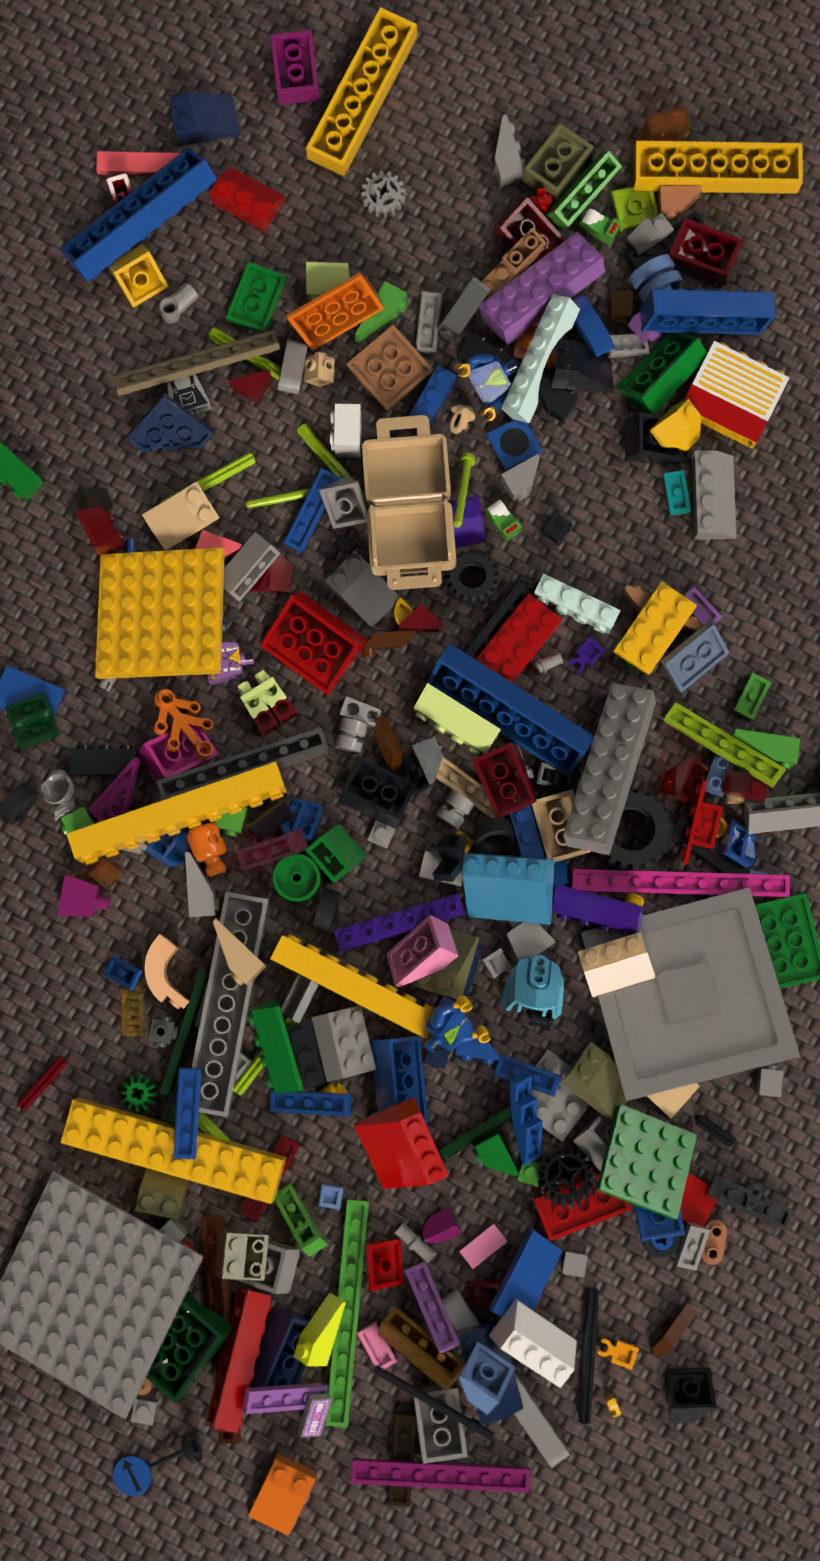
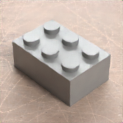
M361 1005L312 1017L327 1082L376 1070Z
M457 1382L447 1392L439 1385L419 1388L462 1413ZM414 1397L423 1464L468 1457L464 1426Z

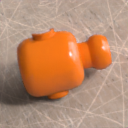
M213 822L193 828L187 833V841L192 855L197 862L206 863V873L209 877L226 871V866L219 856L225 854L227 848L219 827Z

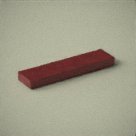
M281 1134L271 1152L286 1157L281 1179L301 1145L284 1134ZM246 1197L238 1212L258 1222L268 1203Z

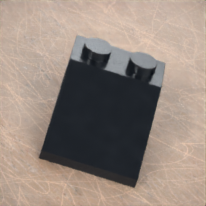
M559 340L549 356L551 388L614 392L611 359L603 355L596 357L591 349L576 341Z
M639 412L625 419V460L641 463L690 464L691 448L683 451L674 447L665 448L659 444L650 432V429L662 418L661 416Z

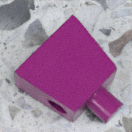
M65 875L57 915L64 917H95L97 908L109 910L111 898L100 896L101 887Z

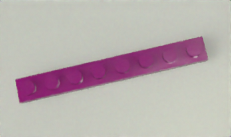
M352 1458L351 1484L529 1493L531 1469L530 1467L441 1462L423 1464L422 1461Z

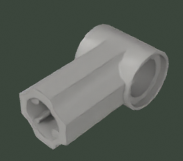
M184 283L170 298H165L160 302L159 307L162 319L166 323H176L180 319V314L199 297L190 284ZM168 309H174L171 313L166 312Z

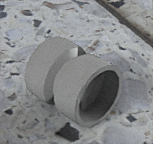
M341 718L339 725L341 734L337 735L334 747L342 751L361 754L363 746L361 738L365 737L368 724L350 718Z
M451 790L445 799L446 805H441L435 815L446 824L458 830L465 820L463 816L468 815L475 804L460 793Z

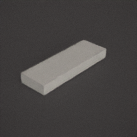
M421 292L416 350L419 354L436 355L439 331L437 327L440 321L442 293Z

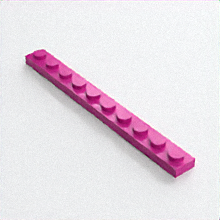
M572 869V888L581 891L722 895L750 887L752 896L790 897V875Z

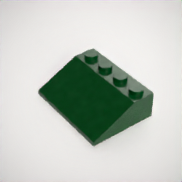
M184 1296L146 1378L176 1404L187 1395L234 1327L216 1312Z

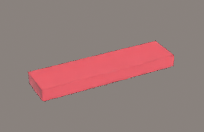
M97 151V173L117 175L126 172L127 175H154L177 157L179 153Z

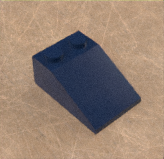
M189 92L169 96L179 146L239 135L232 95Z

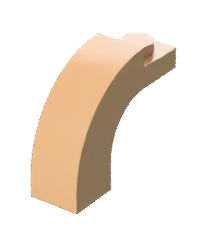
M159 934L150 946L145 960L147 984L153 995L160 1002H165L169 997L171 998L169 1002L174 1007L185 1009L188 1007L190 1000L170 984L167 977V965L179 947L162 934Z

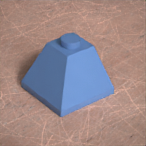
M477 1342L459 1376L468 1401L488 1414L500 1402L515 1367Z

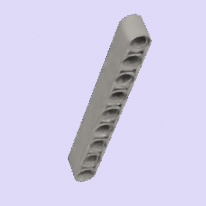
M456 1288L441 1298L449 1319L457 1332L460 1329L481 1324ZM515 1374L524 1408L516 1412L515 1416L545 1460L553 1468L568 1457L570 1453Z

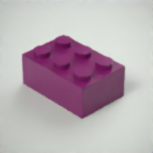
M312 31L272 34L271 43L279 105L319 101Z

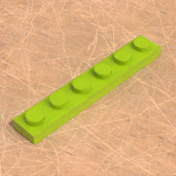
M676 702L664 718L665 723L742 770L751 773L752 776L772 788L785 772V768Z

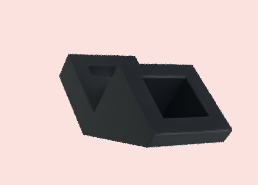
M447 833L438 844L437 848L442 861L432 873L435 881L453 882L463 869L466 846L465 834Z

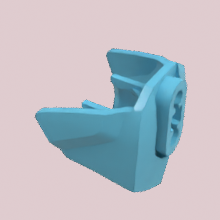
M542 955L521 959L517 966L510 971L501 993V1005L506 1011H510L515 1004L517 1012H521L522 1006L533 1010H543L542 1016H546L547 1011L552 1009V1018L557 1019L562 1013L564 980L560 967Z

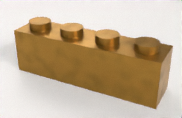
M396 1307L382 1321L377 1334L447 1392L460 1376L465 1363L449 1350L440 1354L433 1337Z

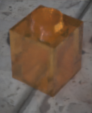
M103 858L90 876L104 888L111 890L124 872L108 859Z

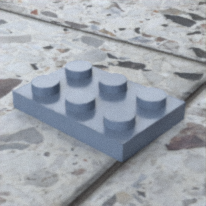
M708 621L663 658L661 663L676 689L682 693L726 657L729 651L715 624Z

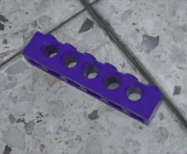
M459 893L334 930L339 951L343 952L410 932L429 915L441 921L463 916L465 913Z

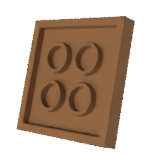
M394 325L346 364L348 370L386 412L391 410L434 373V369Z

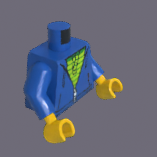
M476 354L466 360L464 364H456L455 369H463L462 373L458 374V376H468L484 406H488L487 409L480 411V415H485L488 412L489 417L485 421H492L495 418V412L503 405L511 388L512 380L509 375L518 371L519 368L514 359L502 364L498 355Z
M458 996L457 1002L443 997L439 1005L434 1009L425 1026L431 1038L424 1046L431 1053L435 1054L440 1046L448 1051H452L458 1045L472 1042L475 1038H478L481 1043H487L490 1040L489 1032L485 1026H479L475 1032H472L474 1027L465 1012L470 1011L473 1006L466 996Z

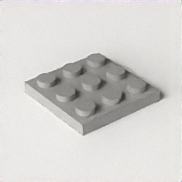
M547 1049L535 1067L561 1075L563 1079L571 1066ZM560 1083L555 1097L531 1089V1094L537 1098V1117L543 1120L542 1127L563 1142L589 1104L562 1083Z

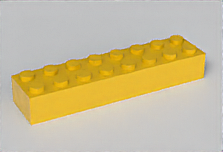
M380 7L306 147L308 160L345 176L417 38V24Z
M636 141L633 151V191L659 192L660 186L702 185L701 192L798 194L803 183L802 143Z
M288 934L287 937L282 935L270 958L271 960L428 1039L430 1034L425 1026L433 1014L434 1007L426 1003L422 1007L416 1004V998L405 994L404 997L397 994V988L387 983L383 987L377 984L379 979L369 974H366L365 977L358 974V968L350 964L344 967L338 964L340 959L330 954H327L326 957L319 954L321 951L319 948L311 944L305 947L300 944L301 939L291 934Z

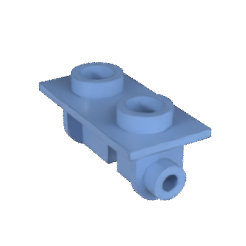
M716 754L706 779L705 792L710 793L713 797H723L724 793L721 791L726 771H733L734 764Z

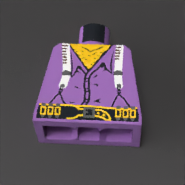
M222 642L221 674H208L210 685H216L243 676L242 665L254 664L253 651L241 653L238 643Z

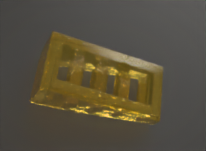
M123 990L122 1036H144L145 990ZM128 999H139V1001H128ZM128 1007H139V1010H128ZM127 1016H139V1019H127ZM127 1025H139V1028H127Z

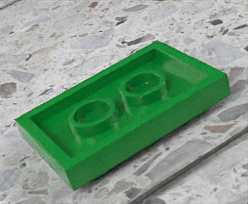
M248 262L227 313L226 321L259 333H265L287 281V276Z

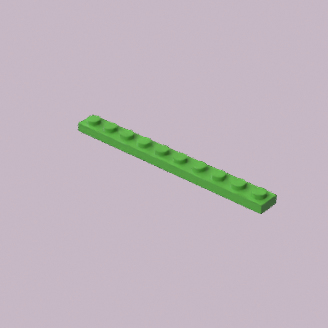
M347 1199L338 1297L345 1301L346 1304L333 1344L329 1395L332 1400L326 1416L325 1426L348 1428L369 1209L368 1200Z

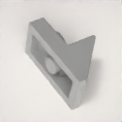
M661 213L650 221L648 218L644 219L627 237V240L638 255L672 234L674 229Z

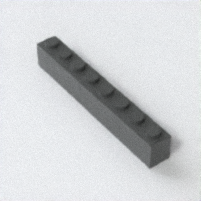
M320 727L156 782L162 800H166L273 762L277 763L280 770L328 754V745Z

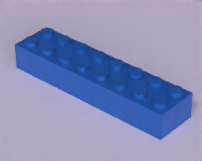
M187 148L59 250L70 266L87 282L95 279L103 269L113 265L122 254L128 253L132 246L146 239L148 234L154 229L161 227L165 220L176 215L187 203L194 201L196 196L202 191L209 189L217 178L207 161L190 148Z
M452 644L441 655L427 681L431 686L501 729L500 733L568 777H570L594 740L595 736Z

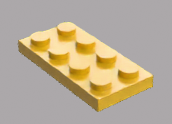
M661 582L613 652L649 676L697 605L664 582Z

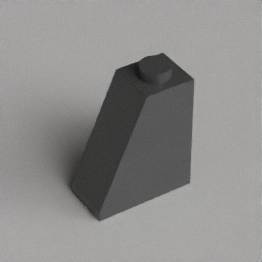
M473 277L461 289L438 325L437 329L441 335L454 341L489 293L490 288Z

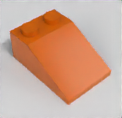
M277 1453L248 1516L288 1536L312 1489L317 1472Z

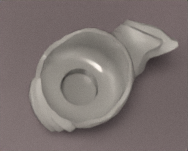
M57 769L51 771L46 781L41 784V791L44 800L49 804L55 805L53 819L56 821L59 817L66 816L74 811L76 806L75 802L71 799L74 793V785L65 770Z

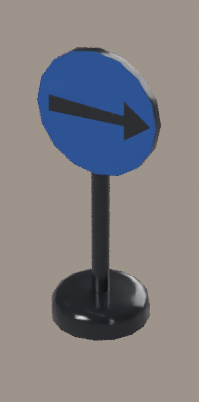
M192 1431L184 1433L181 1437V1450L149 1465L139 1456L130 1455L123 1457L117 1462L113 1472L116 1487L125 1495H141L149 1488L152 1482V1469L183 1454L191 1463L201 1461L203 1457L202 1449L196 1435Z

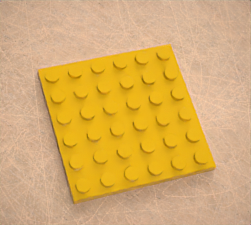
M220 547L101 555L95 677L97 679L221 674L225 550Z

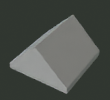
M346 477L319 490L333 529L367 522L368 509L357 480Z

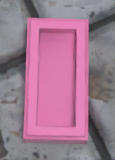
M493 1223L460 1249L459 1252L474 1269L503 1246L507 1240Z
M374 1321L358 1330L357 1334L374 1366L378 1365L385 1369L398 1360L390 1345L377 1334L380 1326L377 1321Z

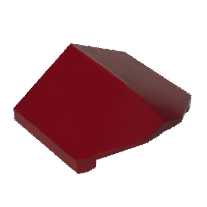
M279 555L249 591L292 594L293 565L283 556Z

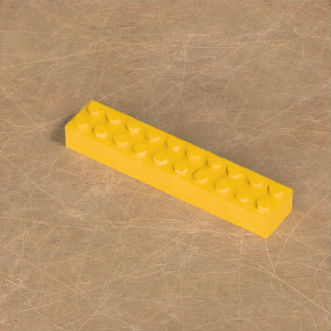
M276 762L75 830L67 833L74 859L82 863L85 862L88 865L97 862L98 857L104 855L106 857L119 854L121 849L127 848V850H132L140 847L139 843L145 841L148 843L160 840L162 835L168 834V836L179 834L182 828H196L202 825L201 822L208 819L210 822L221 819L223 814L229 812L230 815L243 811V807L249 805L251 808L260 806L266 799L271 798V801L284 797L283 794L287 793L279 767Z
M80 1097L72 1100L61 1139L63 1144L272 1204L276 1198L286 1161L285 1156L198 1132L196 1159L173 1158L174 1124Z

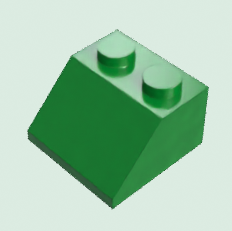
M497 1131L474 1142L475 1148L472 1151L478 1163L483 1162L485 1167L512 1176L519 1175Z

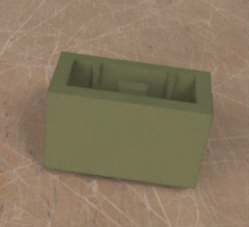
M218 1230L214 1276L221 1279L264 1281L269 1235Z

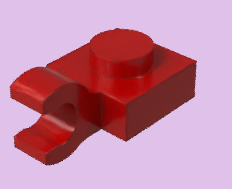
M546 188L537 189V196L530 197L531 202L542 214L551 208L552 198L551 194L546 195Z

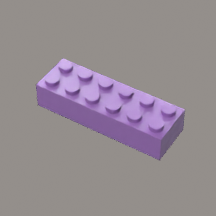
M576 232L482 302L479 306L482 320L506 345H509L541 320L552 294L571 298L604 274L603 256Z

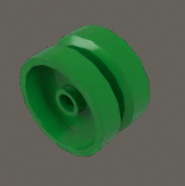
M292 854L286 856L277 863L273 871V883L276 891L283 898L291 902L310 900L317 894L321 886L322 876L319 867L311 858L305 855ZM297 874H299L301 876V880L299 882H295L293 880L294 875L297 876Z

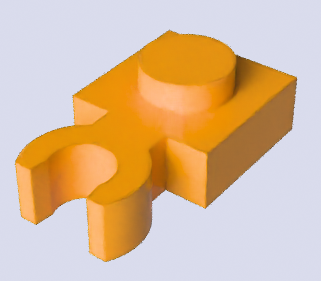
M601 1338L600 1341L607 1344V1349L604 1351L597 1349V1353L603 1357L611 1355V1363L632 1370L639 1348L618 1339L616 1344L613 1345L609 1339Z

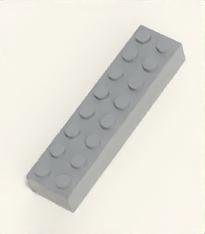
M611 683L563 836L568 847L610 855L656 705L653 690Z

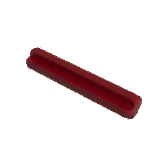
M61 1056L57 1057L17 1102L18 1107L26 1111L66 1067L68 1062Z

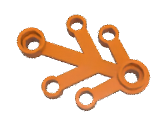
M167 689L157 692L154 701L156 706L159 707L158 720L153 727L154 732L158 735H163L168 728L166 723L168 712L173 718L170 739L166 743L167 750L170 752L178 750L180 747L179 735L181 729L194 746L196 757L202 760L209 758L213 752L211 743L201 741L190 727V725L197 726L205 733L209 732L213 727L211 719L194 717L201 709L200 704L196 701L189 702L177 699L174 693ZM191 706H194L196 711L192 710ZM177 708L186 709L189 715L180 713ZM203 723H207L209 727H205ZM157 725H161L164 730H160ZM170 742L175 743L176 747H172Z

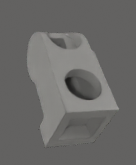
M346 696L338 717L358 720L375 728V719L380 717L382 711Z

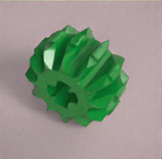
M142 1074L138 1075L137 1080L134 1076H130L131 1084L126 1081L123 1082V1086L127 1090H120V1094H126L127 1096L121 1101L124 1103L129 1100L130 1103L127 1105V1109H131L135 1104V1112H139L141 1106L146 1111L149 1109L147 1103L155 1104V1101L150 1097L158 1096V1092H151V1089L157 1085L155 1083L150 1086L148 1085L151 1081L150 1077H147L143 1082ZM136 1088L138 1090H143L144 1094L141 1095L143 1096L142 1099L140 1096L136 1097L134 1095V1092H137V1090H135Z

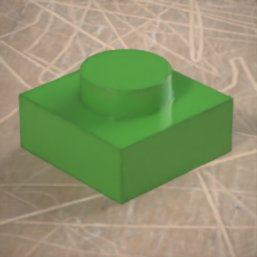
M533 1161L526 1165L522 1163L517 1180L538 1187L537 1180L540 1179L538 1171L543 1170L541 1164Z

